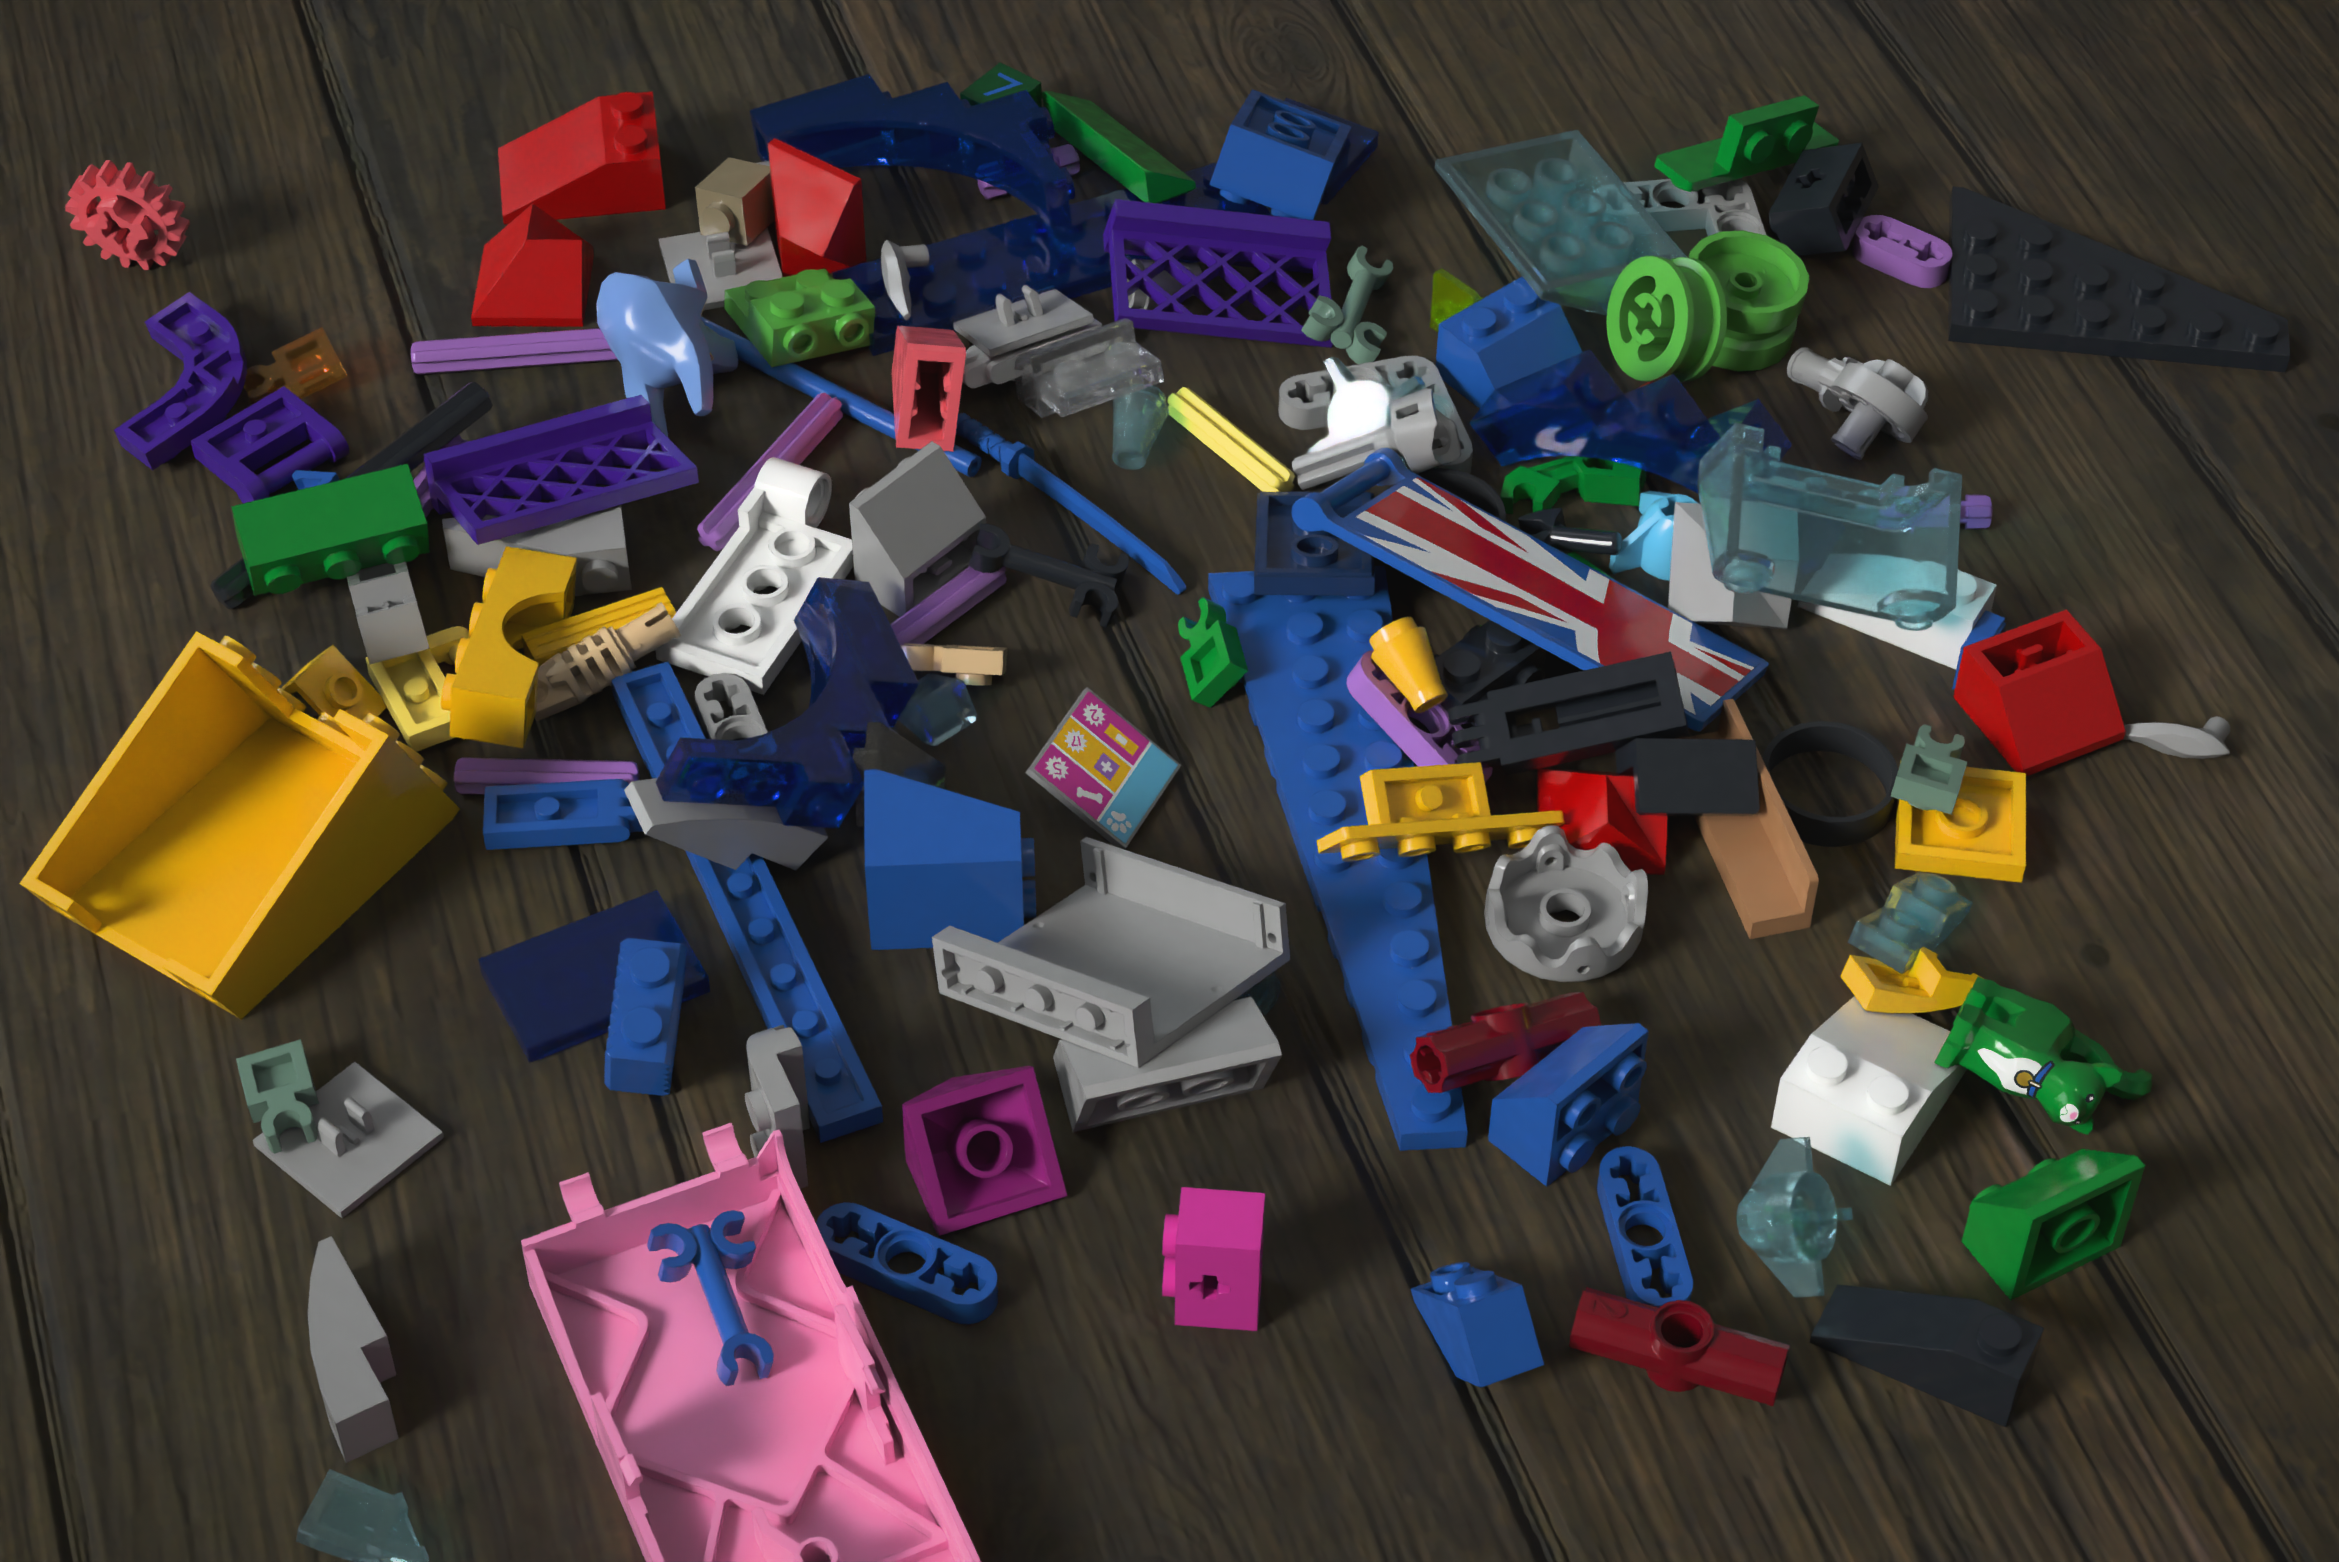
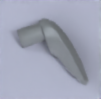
M886 240L881 249V266L885 288L899 313L905 320H908L911 317V297L909 291L911 277L907 268L927 266L929 263L928 248L925 244L899 246Z
M2222 717L2210 718L2203 728L2172 723L2124 725L2126 730L2125 740L2142 743L2164 754L2191 759L2216 758L2230 754L2229 749L2224 743V740L2230 733V725Z

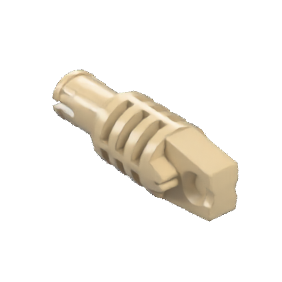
M658 603L655 608L617 630H614L612 626L600 628L597 630V633L592 636L588 635L580 643L571 645L567 648L568 650L552 656L542 664L538 670L537 710L534 717L536 721L581 704L593 694L596 695L602 692V689L609 685L611 686V680L616 676L632 672L631 670L637 668L634 664L636 660L672 639L681 637L677 626L671 616L668 615L663 603Z

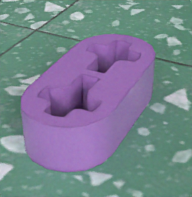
M1884 215L1863 217L1853 236L1852 254L1856 260L1910 285L1920 288H1934L1946 282L1949 276L1952 260L1951 247L1940 238Z

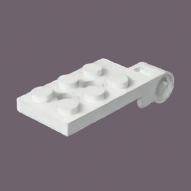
M771 457L765 462L758 474L755 487L738 509L739 528L672 618L681 637L674 638L655 649L657 660L669 661L672 665L708 677L720 673L734 674L744 679L751 691L765 694L854 566L852 539L817 528L827 511L831 497L832 482L827 473L776 457ZM768 586L778 588L777 591L770 594L754 593ZM740 625L751 627L749 630L737 634L724 631L735 629Z

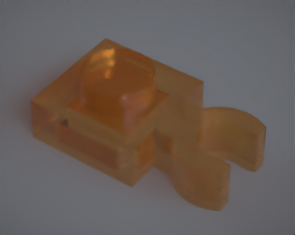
M323 327L272 351L276 360L275 363L269 366L256 365L248 368L244 387L252 404L283 386L302 399L347 377V374Z

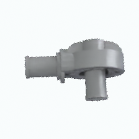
M1807 347L1798 349L1791 356L1787 366V375L1792 381L1801 383L1819 392V400L1822 406L1828 410L1837 412L1843 407L1851 412L1838 432L1832 436L1831 441L1855 459L1862 460L1865 455L1864 453L1880 430L1899 441L1911 443L1928 419V415L1923 409L1928 400L1926 384L1919 377L1893 360H1872L1864 364L1851 357H1844L1843 360L1836 358L1829 360L1812 352L1813 350Z

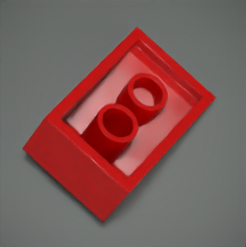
M653 91L639 93L622 92L617 95L599 96L498 148L504 225L511 223L532 203L555 220L666 209Z

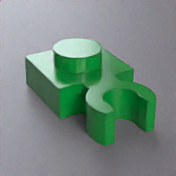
M1202 597L1198 601L1201 609L1198 623L1184 616L1178 622L1180 636L1190 641L1191 645L1180 659L1191 699L1211 708L1249 670L1237 629L1226 623L1224 607Z

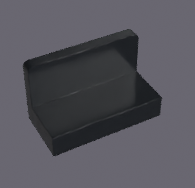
M1635 738L1615 751L1617 774L1634 775L1635 808L1639 815L1752 816L1760 810L1756 740Z

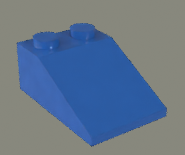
M1252 89L1229 127L1209 185L1221 189L1220 195L1234 203L1249 205L1251 201L1272 208L1271 214L1273 216L1314 220L1352 126Z

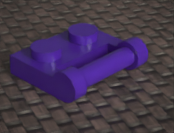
M285 386L191 440L194 458L232 488L242 503L270 497L269 495L294 481L292 474L295 470L311 471L326 461L336 463L349 454V446L342 433ZM309 439L312 441L309 445L258 475L253 473V471L305 440Z

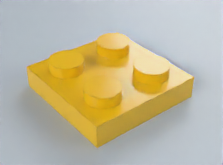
M1966 767L1952 815L1937 810L1918 809L1907 801L1897 799L1895 869L2022 883L2026 867V773Z

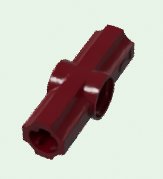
M1584 992L1567 993L1532 1004L1517 1003L1482 1010L1471 1015V1022L1450 1026L1447 1029L1429 1032L1426 1035L1416 1037L1415 1049L1410 1054L1414 1077L1425 1085L1428 1093H1442L1481 1080L1497 1081L1520 1077L1582 1027L1601 1026L1597 1007L1587 1000Z
M1588 1287L1582 1293L1569 1342L1570 1348L1646 1369L1648 1377L1657 1386L1667 1391L1684 1392L1701 1385L1770 1406H1774L1790 1349L1788 1344L1714 1324L1710 1314L1703 1307L1691 1301H1671L1658 1308ZM1674 1345H1682L1686 1348L1676 1347Z

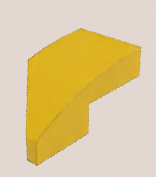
M1924 946L1920 949L1912 967L1904 963L1850 955L1841 974V978L1865 1011L1881 1013H1922L1962 1006L1977 977L1980 976L1975 973L1969 975L1947 971L1938 960V954Z

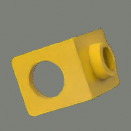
M331 645L307 663L281 688L291 695L297 691L319 715L324 712L335 717L339 709L363 721L368 713L378 717L387 708L381 695L334 645Z

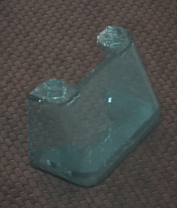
M1735 423L1701 458L1698 467L1697 487L1710 564L1714 578L1724 583V587L1727 590L1736 593H1753L1758 591L1894 621L1899 628L1910 631L1926 630L1932 626L1933 622L1944 618L1956 608L1962 474L1934 468L1929 472V482L1920 485L1904 486L1905 476L1893 473L1884 483L1878 485L1781 463L1780 447L1769 445L1763 451L1764 429Z

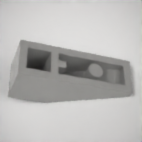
M621 505L480 545L475 543L455 518L442 519L451 570L485 577L488 568H498L505 547L508 546L577 558L575 596L632 590ZM486 515L482 521L500 516Z

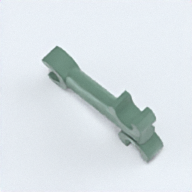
M1363 245L1357 248L1346 267L1347 273L1353 282L1342 309L1330 298L1319 295L1309 310L1308 314L1310 316L1301 330L1313 340L1322 342L1331 339L1335 347L1340 349L1346 348L1349 357L1357 364L1374 362L1381 350L1378 347L1387 335V332L1379 325L1371 322L1360 323L1372 290L1380 289L1393 270V263L1386 259L1381 268L1371 266L1365 259L1368 248Z

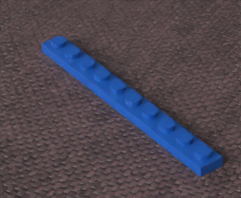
M669 661L622 676H616L611 680L614 699L652 779L689 775L723 776ZM685 850L767 1029L784 1025V1028L791 1027L802 1044L809 1119L820 1143L882 1123V1105L763 857L752 853L734 870Z

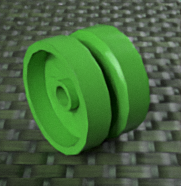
M1744 230L1722 231L1701 239L1690 251L1689 258L1698 259L1713 270L1722 286L1727 307V326L1724 342L1712 366L1733 371L1762 370L1778 363L1790 350L1796 331L1797 318L1801 313L1807 294L1809 275L1803 261L1787 245L1767 235Z

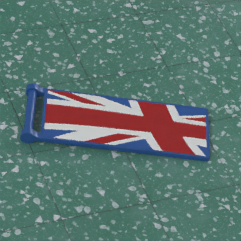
M1378 449L1367 456L1364 466L1321 493L1313 492L1306 494L1295 501L1292 506L1291 514L1293 521L1301 530L1307 532H1329L1583 671L1671 651L1688 728L1694 731L1703 730L1721 714L1723 700L1733 698L1735 701L1764 676L1769 665L1766 660L1411 472L1406 468L1399 455L1392 449ZM1375 485H1393L1344 518L1335 513L1336 510Z

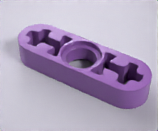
M1374 650L1364 653L1349 673L1347 687L1352 697L1417 766L1457 764L1456 758L1459 755L1480 750L1479 745L1462 749L1454 747L1452 734L1463 728L1460 725H1451L1449 723L1448 712L1440 704L1425 712L1415 713L1410 702L1371 659V654ZM1408 716L1425 725L1430 734L1416 727ZM1492 767L1482 769L1485 783L1492 775Z

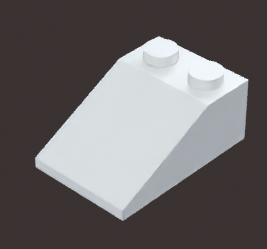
M1854 996L1809 1036L1780 1078L1771 1128L1891 1186L1967 1069L1961 1065L1944 1068L1934 1063L1950 1031L1912 1013L1865 1011Z

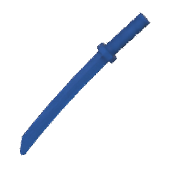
M966 413L958 414L956 435L964 440L967 439L970 444L979 447L981 451L987 455L990 454L992 458L1001 462L1002 472L1015 479L1023 477L1128 554L1175 594L1179 595L1187 589L1181 577L1165 559L1091 501L1035 462L1034 449L1020 441L1014 444L1010 441H1005V438L997 433L994 434V431L986 426H982L974 418L971 419Z

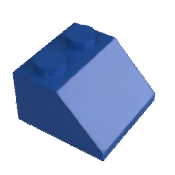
M1523 277L1518 278L1439 323L1436 367L1442 380L1510 433L1515 432L1594 385L1592 370L1561 306Z

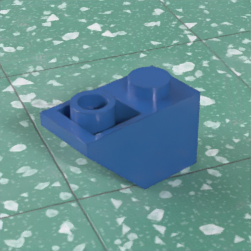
M1459 1262L1433 1270L1430 1273L1431 1282L1411 1288L1414 1303L1457 1378L1482 1388L1544 1365L1522 1284L1496 1276L1493 1271H1482L1471 1267L1468 1262Z

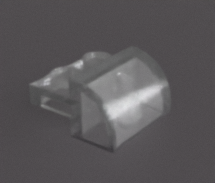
M1127 318L1022 353L1016 358L1014 369L1018 399L1041 418L1054 413L1065 417L1164 382L1161 360L1136 342L1133 321Z

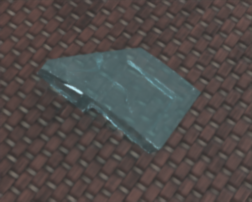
M329 1469L298 1527L296 1542L352 1562L429 1561L425 1546H420L407 1515L409 1508L402 1492L391 1495Z

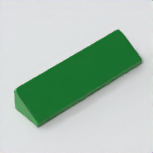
M1047 90L1042 92L1046 125L1143 202L1161 203L1196 189L1193 179L1092 101Z

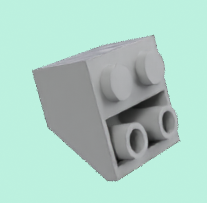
M933 441L913 456L902 460L894 470L871 487L863 489L849 503L855 588L901 617L969 567L979 530L982 524H986V516L941 446Z

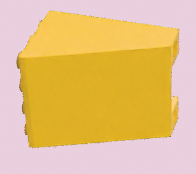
M196 631L19 884L51 909L242 1020L450 823L460 808L443 792L447 782L435 772L421 765L424 758L406 744L398 741L400 733L391 725L370 713L362 721L339 709L335 717L322 712L316 720L304 713L307 707L300 700L279 688L282 682L275 675L254 663L256 655L245 646L228 636H224L220 643H217Z

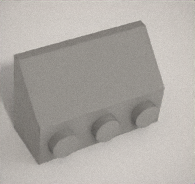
M1252 997L1232 1001L1139 1068L1062 1039L1058 1042L1053 1059L1072 1132L1263 1089L1279 1062L1282 1052L1277 1038Z

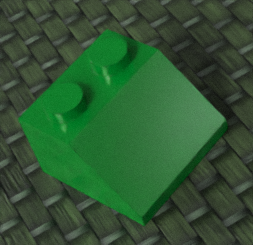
M2080 1149L2059 1160L2055 1158L2046 1159L2037 1164L2026 1176L2005 1186L2000 1184L1991 1185L1981 1191L1970 1204L1961 1242L2011 1301L2121 1247L2145 1164L2135 1155Z

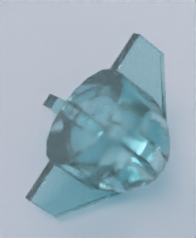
M1330 357L1323 363L1340 389L1333 396L1328 408L1327 425L1331 434L1309 448L1308 452L1311 453L1371 432L1374 429L1391 425V400L1420 391L1425 387V383L1421 377L1413 376L1395 389L1393 386L1381 381L1357 380L1339 358ZM1401 455L1400 458H1401L1402 462L1404 463V465L1406 466L1405 461H1404V458H1403L1402 455Z
M1810 1137L1780 1139L1751 1188L1738 1205V1231L1744 1242L1761 1258L1793 1297L1824 1296L1821 1260L1829 1255L1834 1246L1837 1221L1853 1220L1852 1208L1836 1209L1834 1197L1828 1183L1820 1174L1813 1172Z

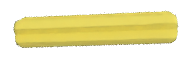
M1182 387L1177 393H1171L1167 399L1169 403L1168 414L1260 490L1266 492H1291L1293 490L1294 473L1190 388Z

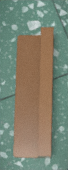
M1733 698L1723 700L1717 732L1680 738L1753 740ZM1757 747L1759 812L1752 816H1694L1749 939L1810 928L1819 883L1814 865Z

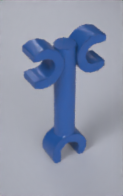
M735 1210L726 1211L718 1215L714 1219L711 1228L705 1224H698L689 1229L678 1224H660L651 1230L647 1243L649 1251L670 1249L678 1254L676 1257L662 1259L658 1272V1277L662 1282L680 1281L688 1275L692 1265H694L723 1343L716 1371L719 1379L725 1386H731L735 1383L739 1371L735 1359L745 1358L753 1362L760 1379L768 1378L774 1358L771 1345L764 1338L749 1333L725 1268L740 1269L746 1267L752 1262L756 1250L754 1241L735 1244L725 1238L726 1236L737 1235L741 1232L745 1217L743 1212Z

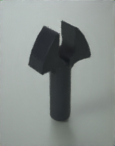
M1562 508L1536 511L1518 518L1520 530L1558 550L1617 555L1622 548V537L1619 532L1566 527Z

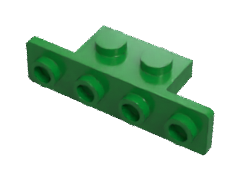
M1803 95L1729 115L1722 138L1659 154L1656 157L1654 167L1670 178L1672 184L1677 188L1694 192L1796 163L1803 150L1838 146L1839 140L1814 122L1819 105Z

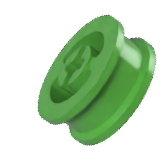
M1644 256L1635 259L1624 268L1611 291L1606 321L1609 345L1617 364L1628 376L1639 381L1666 379L1672 382H1690L1703 376L1712 367L1724 342L1727 326V307L1719 279L1707 264L1698 259L1678 257L1669 260L1660 256Z

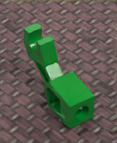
M1593 439L1579 453L1530 468L1520 465L1505 476L1500 494L1506 514H1513L1514 504L1521 499L1533 501V512L1551 509L1560 498V493L1573 489L1577 491L1584 502L1639 506L1640 495L1643 493L1647 477V447Z

